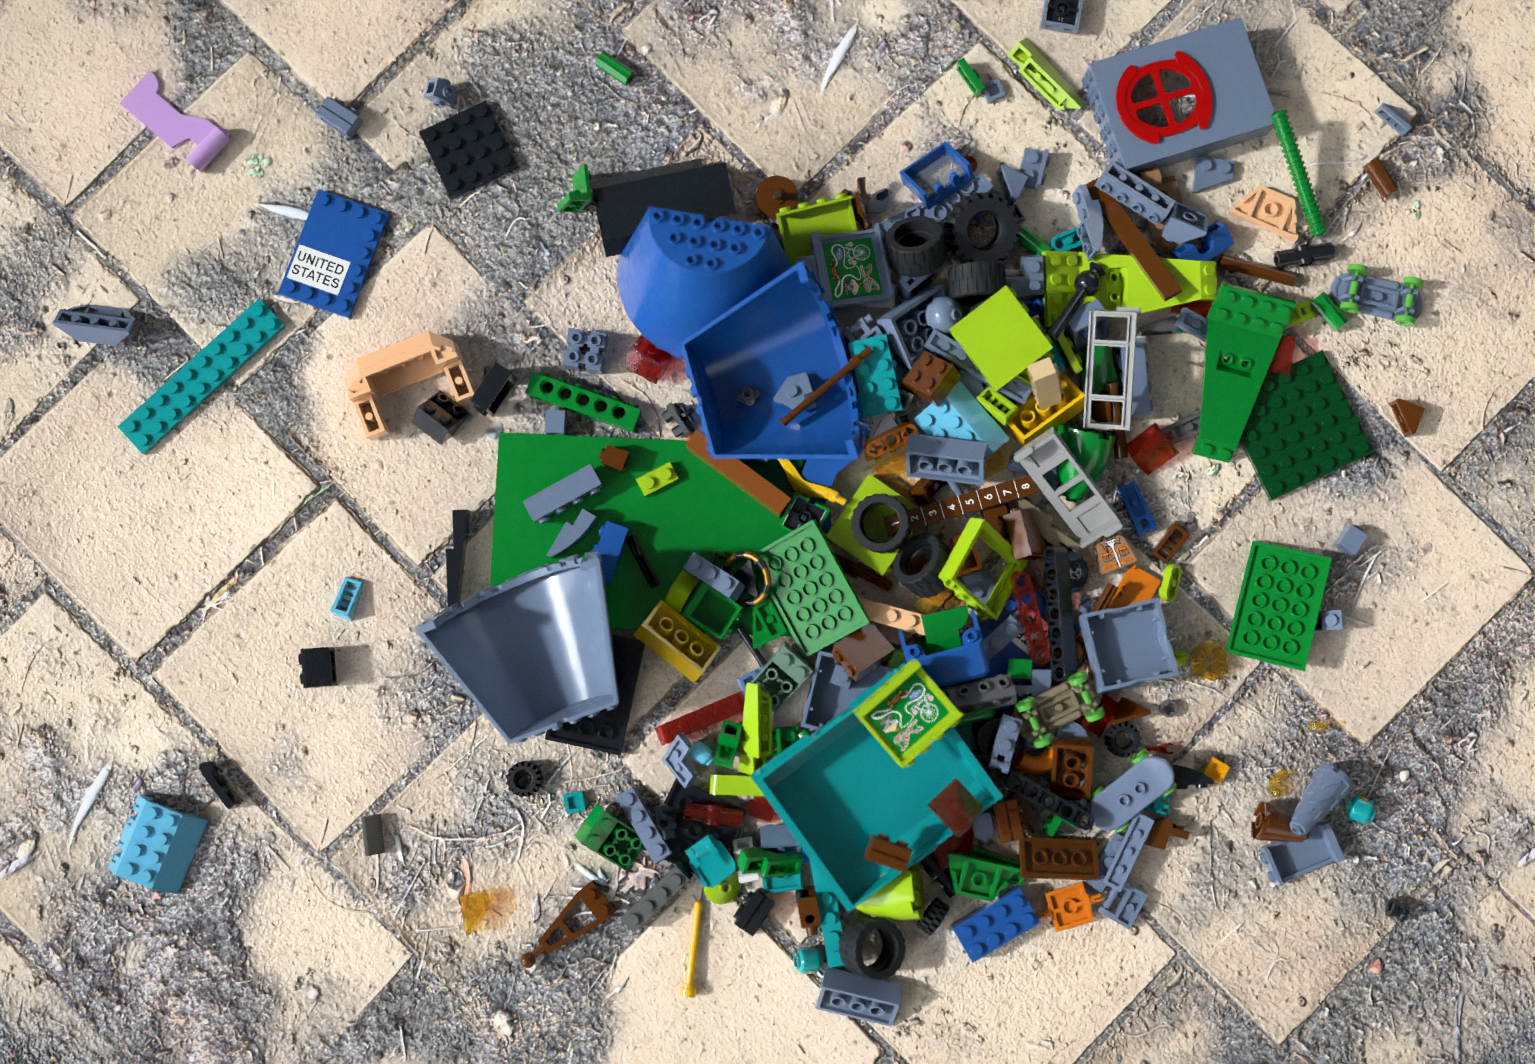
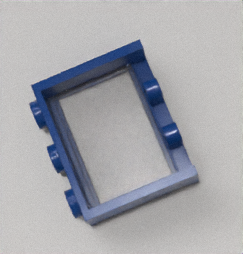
M946 141L899 172L903 185L915 194L928 210L974 179L971 164Z

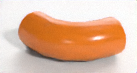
M1049 744L1043 753L1034 756L1021 751L1014 758L1012 766L1016 770L1029 775L1045 774L1052 769L1053 747Z

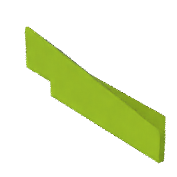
M1028 38L1021 40L1008 54L1009 58L1021 66L1018 71L1057 110H1064L1066 108L1080 109L1085 105L1080 96Z
M751 682L746 684L738 771L751 775L767 763L766 756L773 755L772 697L763 692L760 684Z

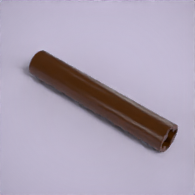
M1223 254L1218 262L1219 268L1291 287L1296 279L1295 273Z
M1118 381L1105 383V389L1109 395H1120ZM1111 401V419L1113 423H1122L1121 402ZM1112 429L1111 434L1116 436L1113 447L1115 459L1127 458L1125 430Z

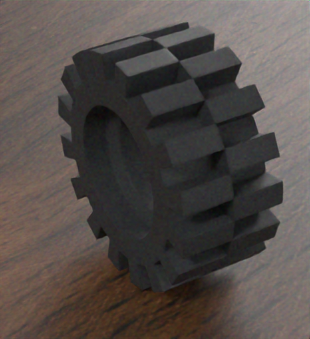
M1131 723L1111 724L1110 728L1105 731L1104 739L1106 742L1104 744L1111 754L1119 757L1133 756L1135 752L1139 751L1138 747H1141L1140 740H1142L1139 734L1141 733ZM1120 732H1126L1130 737V742L1125 747H1120L1116 743V736Z
M518 762L508 770L506 785L509 786V791H512V794L518 795V797L530 796L537 792L542 785V771L533 762ZM522 771L528 772L532 777L530 785L526 787L519 785L517 781V776Z
M936 897L923 912L924 917L918 920L916 926L931 936L945 919L944 917L948 914L950 907Z

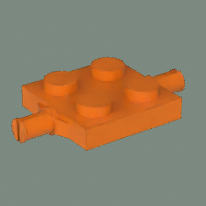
M1081 881L1044 892L1047 909L1036 912L1039 920L1050 917L1056 932L1094 921L1091 904L1102 901L1101 894L1088 896Z

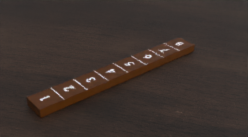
M1028 475L910 509L908 512L911 515V530L1037 494L1034 480ZM897 513L883 517L888 536L897 534L900 527Z

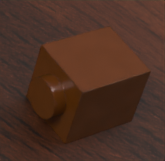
M607 445L606 449L602 448L599 456V459H601L600 463L624 473L630 453Z

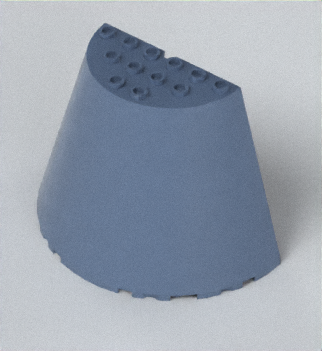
M598 551L584 553L585 557H580L578 554L559 559V562L553 564L550 562L505 580L506 582L495 584L466 598V601L462 602V606H459L458 603L449 606L433 615L432 619H427L415 627L420 637L509 744L514 742L516 744L523 743L528 739L527 737L533 735L534 737H539L545 734L546 730L552 729L555 731L562 728L564 722L569 721L570 724H574L580 721L581 717L586 715L593 717L599 714L600 710L605 708L611 710L618 706L619 695L601 554Z

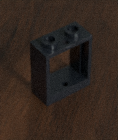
M495 362L470 399L474 404L473 408L485 417L487 414L493 417L518 379L511 371Z

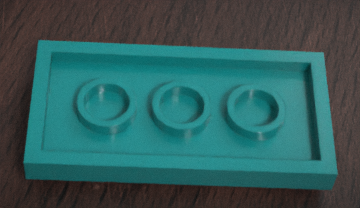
M887 334L848 342L851 358L855 354L861 353L868 346L873 350V353L862 361L863 364L858 368H854L865 418L903 410Z

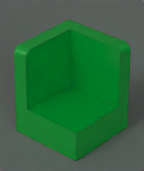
M1009 658L1008 670L1004 675L1010 674L1011 678L1031 679L1032 660L1028 658Z

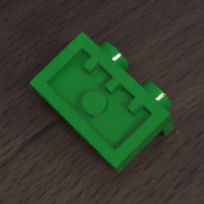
M799 725L776 727V731L772 732L773 743H777V751H773L774 757L800 739L798 736Z

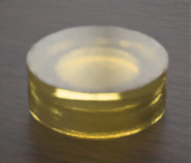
M1310 720L1307 721V728L1313 731H1325L1328 729V722Z

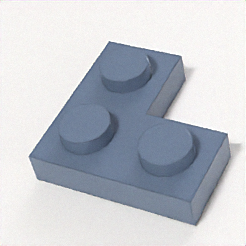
M684 733L677 734L662 761L682 786L687 788L691 786L698 775L687 760L695 746Z

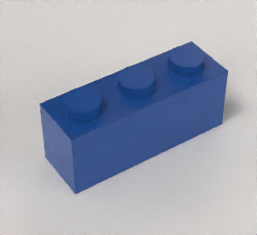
M606 521V524H602L599 535L601 538L599 543H595L593 551L600 552L604 581L612 584L630 529Z

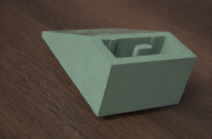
M785 641L757 673L751 683L760 684L763 692L772 697V711L776 713L813 672L814 665Z

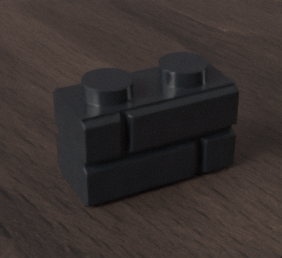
M755 889L754 892L749 891L744 899L746 904L743 908L739 907L733 915L735 918L734 924L752 937L775 905L774 900L758 889Z

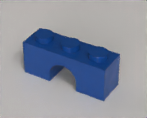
M1216 221L1208 226L1207 233L1203 236V244L1198 250L1195 245L1184 242L1170 251L1173 259L1212 261L1215 256L1227 251L1234 242L1227 225Z

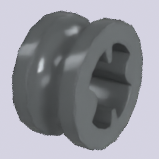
M1164 700L1159 705V711L1165 717H1174L1178 712V706L1172 700ZM1171 703L1172 705L1170 707H1173V711H1169V713L1166 714L1164 706H1168V704Z

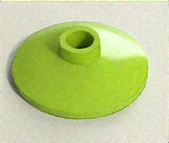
M735 870L732 875L713 888L704 886L706 897L711 902L720 905L734 900L741 889L738 872ZM727 884V888L722 890V887Z

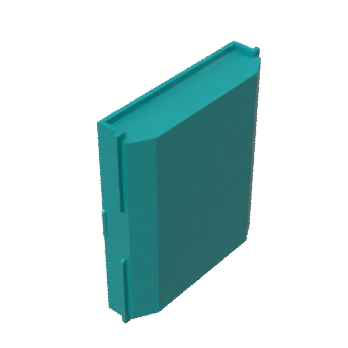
M905 662L850 701L847 709L810 736L804 735L750 775L848 913L902 873L869 861L864 857L872 834L878 835L880 832L890 836L889 840L897 842V839L909 843L908 847L913 851L907 866L909 868L937 849L939 844L1003 797L954 727L950 726L945 731V736L940 740H934L930 744L931 748L926 753L917 755L915 757L916 761L910 767L906 768L905 766L901 768L852 712L905 666Z

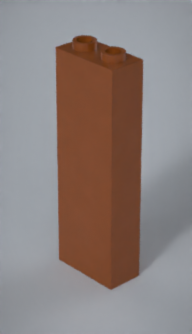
M698 429L695 433L692 431L687 436L685 441H687L686 447L688 451L777 517H781L791 502L789 496L739 459L712 458V455H709L707 451V438Z

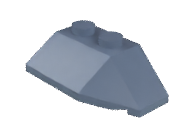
M86 304L69 309H60L53 321V325L77 341L115 346L130 334L136 320L123 308Z

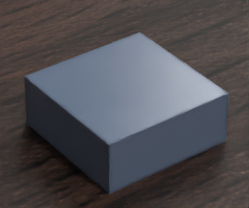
M999 78L983 84L985 87L983 95L987 104L1005 97Z

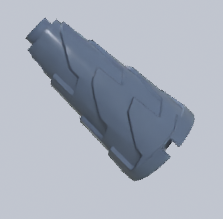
M1321 764L1316 768L1291 818L1289 825L1293 833L1297 835L1308 834L1317 823L1330 811H1333L1345 797L1350 795L1354 785L1347 774L1342 770H1339L1338 773L1333 771L1335 766L1329 764Z

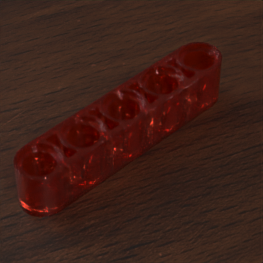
M1015 571L1010 576V583L1021 627L1024 629L1023 635L1028 654L1033 662L1044 665L1050 659V652L1032 581L1027 573ZM1023 575L1024 583L1017 585V577ZM1028 594L1029 601L1022 604V596ZM1029 613H1033L1034 619L1027 623L1026 616ZM1033 632H1038V639L1032 641L1031 634ZM1042 650L1043 657L1036 660V653Z
M742 691L655 727L654 729L661 746L674 741L677 734L684 733L689 735L743 712L744 695Z

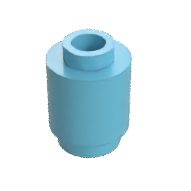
M699 739L696 742L692 741L691 743L695 747L689 757L699 765L708 767L715 757L713 750Z

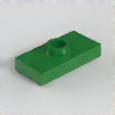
M963 57L958 61L956 70L978 98L983 94L985 87L979 80L977 71L975 69L972 70Z

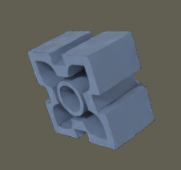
M568 328L566 343L570 347V351L565 350L564 368L581 371V367H585L588 373L603 375L605 359L601 353H606L609 339L607 333L591 331L590 336L586 335L582 329ZM588 348L590 352L587 351L586 354L583 355L582 350Z

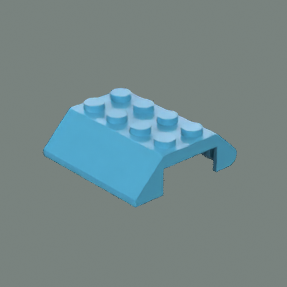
M961 381L955 384L939 407L930 404L910 422L921 435L987 443V458L1010 439ZM908 427L906 428L907 432L910 434V431L912 429Z
M138 794L135 801L138 805L134 804L132 808L138 815L137 817L129 816L128 821L130 823H126L120 837L122 841H119L117 844L122 853L113 854V859H111L108 869L116 876L149 889L178 894L209 820L192 813H180L155 803L154 798Z

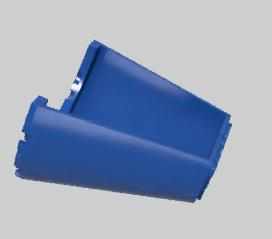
M649 207L618 259L617 283L624 310L647 341L655 344V347L661 351L664 350L670 353L671 356L682 359L679 351L682 341L789 270L792 265L770 226L717 217L714 221L708 222L704 219V215Z
M805 262L797 263L680 343V355L686 363L685 373L692 385L690 391L693 398L697 397L698 400L696 412L701 417V430L707 438V451L709 455H712V458L854 460L863 454L861 450H864L865 431L860 429L859 422L863 421V411L860 394L857 395L856 386L858 385L854 369L815 401L816 408L801 412L785 427L780 423V420L792 410L790 407L774 402L773 398L787 377L806 372L812 392H814L849 363L851 358L844 336L841 337L842 335L839 331L841 326L834 308L829 300L826 301L823 298L822 293H825V289L815 272H810L811 268ZM745 386L750 387L754 391L758 390L760 393L756 403L751 407L737 401V396L742 393V388Z

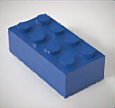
M1016 885L997 896L992 902L985 903L953 922L950 926L968 957L974 963L1041 922L1021 888Z

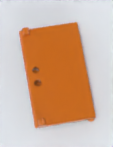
M1130 564L1107 609H1117L1132 603L1150 600L1161 581L1138 568L1135 564Z

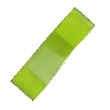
M710 774V794L764 796L750 775Z

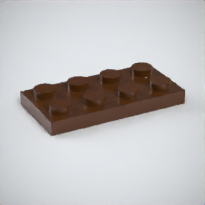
M1025 837V839L1018 840L1020 878L1098 881L1100 879L1097 840Z

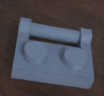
M1125 883L1123 888L1126 889V892L1114 914L1109 910L1119 891L1113 888L1103 906L1099 907L1098 912L1130 930L1148 895Z

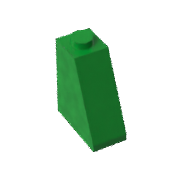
M1095 346L1093 394H1098L1101 390L1106 391L1105 383L1118 381L1108 346ZM1084 348L1083 352V370L1081 371L1079 389L1084 394L1086 383L1087 348Z

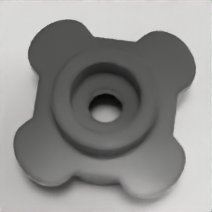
M745 386L742 388V393L737 396V401L751 407L756 403L760 393L758 390L754 391L750 387Z

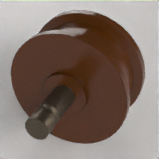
M776 175L766 178L757 190V206L764 216L777 220L776 213L780 212V208L788 206L791 209L796 208L798 202L796 186L790 179L784 176Z

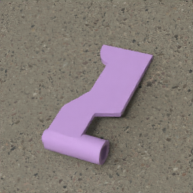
M149 70L120 104L172 149L189 139L192 140L197 147L186 158V161L201 173L231 140L228 137L230 133L222 126L220 128L214 126L205 118L180 114L158 95L160 90L159 82L156 76Z

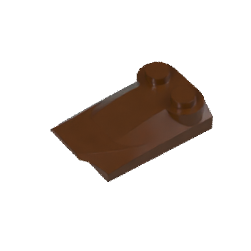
M1058 738L1054 740L1052 745L1050 792L1064 800L1090 799L1094 743L1080 738Z

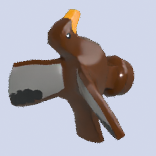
M865 177L857 178L858 190L855 196L848 189L842 190L841 193H846V196H852L851 203L855 220L861 225L858 231L872 228V223L867 217L868 214H879L886 211L889 195L887 188H883L871 196L867 195Z

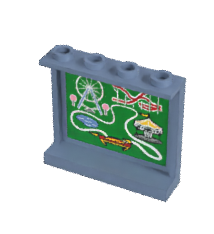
M879 223L875 224L874 229L819 236L818 231L811 232L810 246L812 255H815L818 280H820L825 289V293H822L826 301H830L834 309L891 301L892 294L895 293L894 282L890 281L891 266L886 262L888 252L887 248L883 247L884 232L880 230Z

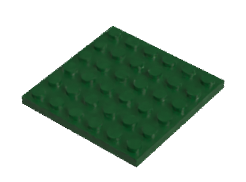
M1323 350L1265 376L1239 440L1269 501L1374 452Z

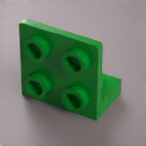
M582 164L573 174V190L557 205L558 212L580 213L592 200L593 190L590 188L589 182L591 173L588 170L587 164Z

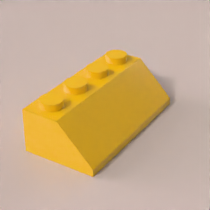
M1062 371L1058 374L1063 390L1061 403L1040 411L1032 392L1029 394L1024 405L1015 404L1019 407L1018 413L1006 426L1022 447L1050 428L1058 429L1059 424H1065L1084 410L1085 394Z
M663 600L659 601L633 634L693 683L705 672L721 649L717 643Z

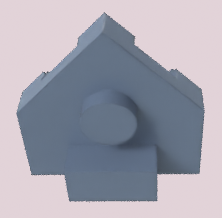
M804 372L787 377L774 396V402L780 405L783 404L793 410L813 392L807 373ZM815 401L805 410L816 408Z
M989 569L956 578L983 604H986L995 587Z

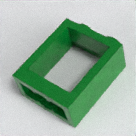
M703 582L682 615L722 640L730 636L733 631L730 627L734 621L738 623L744 613L741 612L743 607ZM708 591L736 609L721 633L693 616Z

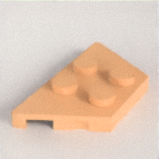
M1259 185L1228 212L1232 216L1290 241L1296 242L1298 239L1295 225L1297 223L1295 199L1265 186Z

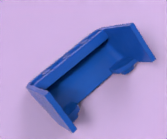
M970 610L975 628L968 629L963 633V646L925 656L923 648L917 644L907 646L902 629L898 630L906 662L908 663L912 658L916 659L939 689L984 677L990 671L989 660L974 610Z

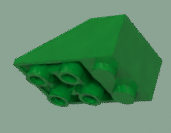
M598 803L575 834V837L582 845L627 871L644 846L632 826Z

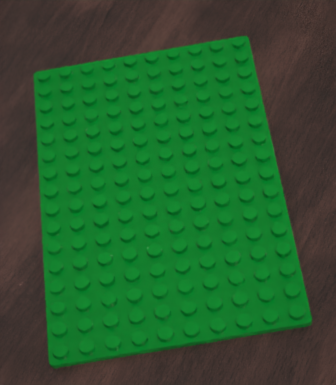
M500 433L490 587L495 584L504 583L507 579L550 562L552 564L559 562L558 560L576 554L580 557H585L584 553L593 551L595 543H599L601 538L599 535L602 524L605 525L606 521L630 529L628 537L635 535L660 582L655 588L649 586L626 542L612 584L605 582L610 628L637 630L659 601H665L682 570L686 571L683 567L693 552L712 564L717 551L730 556L741 551L755 553L790 533L779 527L786 510L780 518L688 451L686 447L687 441ZM610 445L630 453L624 473L600 463L601 459H599L602 448L606 449V446ZM739 459L792 500L795 490L792 488L778 459H770L767 464L757 459ZM788 459L801 476L803 459ZM670 462L679 480L645 497L636 479ZM589 464L593 466L603 484L599 493L583 497L584 501L577 505L572 503L566 507V511L558 515L554 513L549 516L550 520L543 524L533 522L522 501ZM582 509L598 518L588 533L572 548L553 559L547 556L564 524L568 522L573 525ZM717 555L715 566L722 570L727 558H719V555ZM750 559L736 560L731 565L729 575L732 576ZM761 577L758 581L760 594L764 585ZM700 579L692 594L690 595L688 601L686 602L684 608L682 609L681 613H679L680 615L683 614V612L685 611V609L687 608V606L689 605V603L691 602V600L703 584V581H701ZM708 591L693 616L721 633L736 609ZM744 591L739 596L743 599L756 598ZM768 594L766 599H771L783 625L787 630V633L781 636L792 637V634L790 633L785 621L783 620L779 610L777 609L772 597L770 596V594ZM741 606L743 607L741 612L744 614L738 623L734 621L730 627L733 629L731 634H739L736 628L743 625L747 633L753 635V606ZM682 615L685 619H687L690 623H692L703 633H710L701 626L697 625L696 623L688 619L687 617H685L684 615Z

